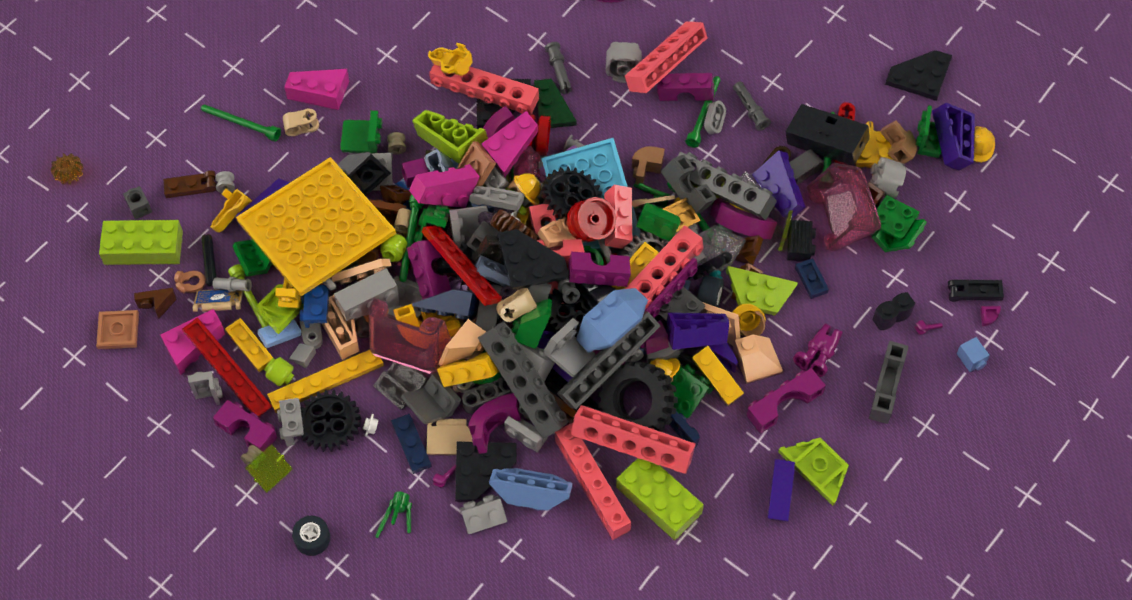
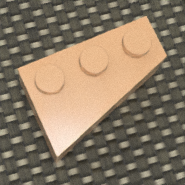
M330 296L327 323H322L341 359L344 360L360 352L355 320L346 321L336 304L335 296Z

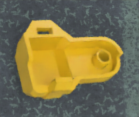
M456 43L458 48L454 50L437 48L433 52L429 51V59L434 65L441 66L443 73L463 76L469 72V67L473 63L472 54L466 49L464 44Z
M225 189L221 193L227 200L224 203V208L210 226L217 233L222 232L233 218L252 202L249 197L238 189L233 193Z

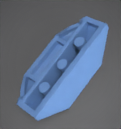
M636 288L613 290L583 316L576 339L577 342L588 353L593 352V350L612 347L642 320L648 303L647 298Z
M518 468L493 469L489 484L507 504L545 511L568 499L573 485L572 482L566 481L557 475Z

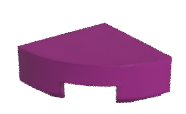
M981 306L982 326H988L997 320L1001 306Z

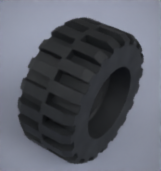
M625 362L624 365H621L608 377L607 381L605 380L600 385L603 387V390L598 391V397H601L598 408L602 409L603 413L662 432L665 430L664 426L671 423V414L676 413L677 409L674 408V403H678V397H674V392L677 390L675 385H671L672 379L669 375H665L663 369L650 363ZM635 381L646 383L652 393V406L649 412L640 419L630 417L623 404L626 389Z

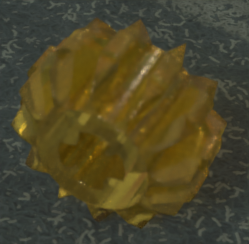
M63 153V157L56 156L57 161H52L51 173L54 179L60 181L63 185L67 181L71 185L73 180L78 181V177L83 176V164L78 156L74 157L72 153L68 156Z

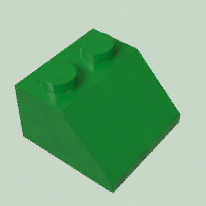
M551 299L536 303L537 306L534 310L523 314L513 321L512 333H514L518 343L536 349L551 316Z

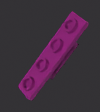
M693 257L645 309L653 318L659 314L660 308L664 304H668L671 301L673 294L683 288L685 281L695 275L698 270L697 259ZM656 276L654 279H660L662 277ZM646 289L642 291V293L649 292V290Z

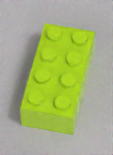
M179 220L103 221L99 255L104 265L180 264L183 230Z
M637 458L616 478V488L674 541L703 512L704 504L666 470L655 463Z

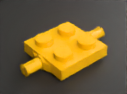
M869 121L866 122V125H869L870 139L858 158L856 167L872 168L874 163L878 164L880 157L893 160L888 154L891 144L880 131H874L872 121L870 123Z

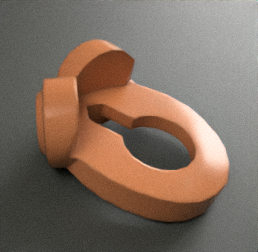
M177 271L174 277L176 288L183 294L186 292H197L206 285L205 276L198 271H188L186 273ZM191 277H198L200 279L196 285L183 284L184 281H188Z

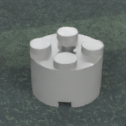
M627 42L611 43L606 52V74L608 77L610 75L616 82L627 83L625 75L642 61V52L639 49V45Z
M880 157L878 164L874 163L871 168L873 176L869 182L884 191V197L888 195L895 199L899 191H896L898 186H902L906 175L905 164L886 157Z

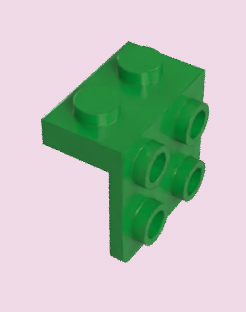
M928 105L926 111H922L921 121L919 120L917 131H919V136L917 135L916 138L917 154L939 158L941 148L935 123L930 121L932 106Z
M371 110L370 120H344L340 146L342 152L377 153L378 144L381 143L379 129H382V118H379L378 111Z
M886 195L870 219V225L902 240L914 221L918 220L920 211Z
M645 203L636 227L670 241L674 237L681 221L679 216L650 203Z
M429 204L427 209L424 208L419 219V228L416 231L414 242L424 240L425 236L422 230L423 227L428 226V223L445 228L450 217L449 210L451 209H448L447 206Z
M925 219L915 220L902 240L879 229H876L871 237L884 252L910 249L915 244L918 235L923 232L927 222Z
M253 239L234 242L232 247L246 276L267 274L272 262Z
M689 364L680 365L679 371L673 376V381L670 382L671 385H675L677 390L674 392V397H678V403H674V408L685 418H689L705 394H711L714 390V386L704 375L699 376L696 374V369Z

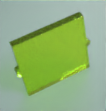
M789 210L778 248L779 251H782L793 213L792 210Z
M272 444L245 467L254 478L253 481L258 483L266 493L293 470L284 459V455H281Z

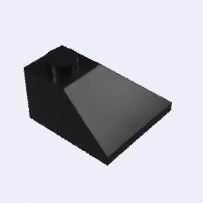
M370 152L347 155L337 164L365 196L391 174Z

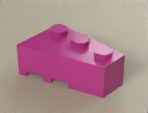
M348 70L290 72L284 86L287 99L339 110L349 84Z
M525 111L481 144L496 162L495 166L505 178L513 165L518 161L520 155L538 133V125L529 113Z
M470 164L464 165V168L459 169L454 167L448 168V171L444 172L437 170L417 174L409 191L420 204L466 208L469 197L473 193L480 176Z
M214 309L197 316L217 341L225 335L222 323ZM197 317L160 335L180 375L185 372V369L192 362L195 363L201 355L199 350L182 331V328Z

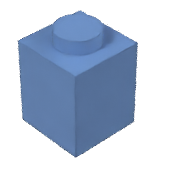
M977 337L960 345L957 351L958 357L969 372L984 368L990 356Z

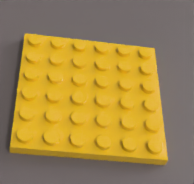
M331 157L236 217L237 222L289 284L297 290L300 297L396 235L394 227Z

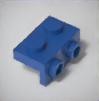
M318 285L301 296L304 309L300 310V321L304 322L305 328H309L310 323H327L329 288L326 285Z

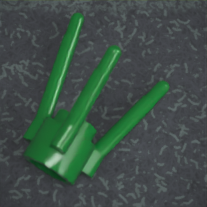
M641 183L634 184L635 188L653 194L654 198L670 196L669 193L658 191ZM668 200L654 203L659 208L667 207Z
M394 493L393 499L390 500L389 507L377 530L376 538L380 536L392 509L394 510L391 521L392 525L396 522L398 512L402 513L406 510L407 533H411L412 503L409 502L410 496L407 493Z

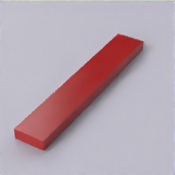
M440 226L423 227V235L484 306L498 304L501 301L502 297L485 277L477 272V268Z
M198 317L182 328L183 333L250 412H253L260 418L272 408L269 401Z

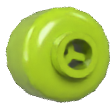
M396 234L381 244V254L384 259H390V262L400 261L403 258L408 243L404 236Z
M281 357L272 358L264 369L266 378L277 386H282L284 383L288 385L294 377V374H292L293 366Z

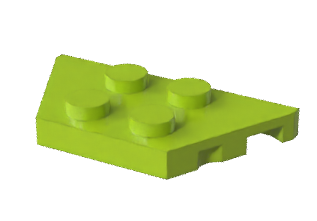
M728 266L725 271L731 279V288L736 295L738 306L750 303L760 308L763 313L776 315L798 284V282Z
M278 284L256 305L257 313L278 334L300 313V310L304 309V304L300 308L278 307L279 299L275 296L276 288H282L283 284Z
M821 438L812 439L809 442L796 443L795 446L787 448L785 446L781 447L778 453L785 460L795 462V469L834 506L849 465Z

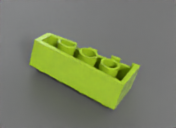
M428 110L423 111L412 120L419 137L458 164L473 141L482 144L488 139L485 129L473 128V125L467 123L463 125L458 123V120H448L443 115Z

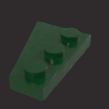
M552 79L534 80V87L539 88V100L537 102L539 118L541 115L550 116L551 128L576 126L577 121Z

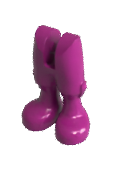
M825 323L814 338L808 342V351L806 353L799 351L794 355L793 360L801 370L807 371L814 356L820 352L818 359L812 363L810 368L819 377H823L828 371L825 362L835 355V349L843 332L835 329L832 335L829 336L831 326Z

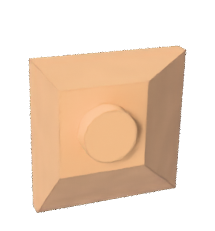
M468 319L446 345L438 364L444 366L472 356L476 350L481 351L483 345L478 337L486 331Z
M750 335L734 341L733 352L738 360L746 384L783 373L770 338Z

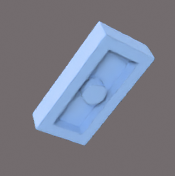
M293 319L280 334L276 333L270 325L258 329L257 334L267 349L299 337L302 332Z

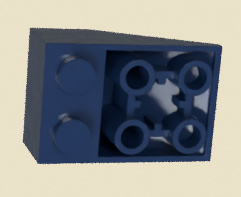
M453 289L415 302L412 306L419 307L418 311L436 313L437 310L438 315L454 316L456 314L455 318L472 320L473 316L478 314L480 300L471 291Z

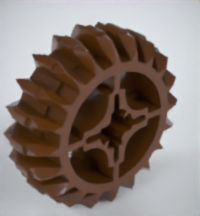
M498 210L490 221L491 226L499 232L517 229L532 239L539 240V236L504 210Z

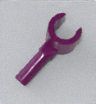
M923 320L916 323L917 326H914L920 335L925 334L928 330L943 327L942 323L926 325Z
M456 465L443 476L436 473L433 478V484L443 488L449 476L456 471Z

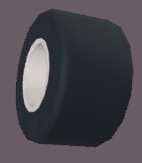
M705 275L701 281L697 298L701 302L719 307L724 287L723 279Z
M315 515L305 516L295 523L292 529V538L296 548L302 554L316 556L327 549L330 543V531L322 518Z

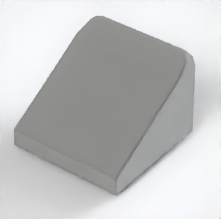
M299 344L289 360L306 368L315 356L316 350L313 346Z

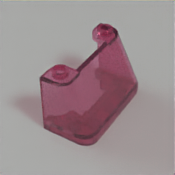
M833 163L807 186L810 199L813 202L823 204L832 233H828L824 237L827 250H840L874 234L881 228V222L868 183L860 168Z
M374 298L369 307V347L372 354L428 374L438 372L440 358L446 345L451 340L444 320L429 317L422 322L420 328L386 317L389 312L386 302Z

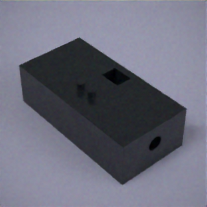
M804 104L800 105L785 131L788 145L806 151L811 149L815 154L851 166L856 164L870 139L869 125Z

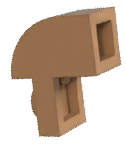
M897 120L881 129L880 132L891 144L888 154L894 161L905 164L914 158L917 152V145L910 130L905 131Z
M647 146L636 151L632 158L633 178H636L635 184H643L646 171L661 174L664 148Z

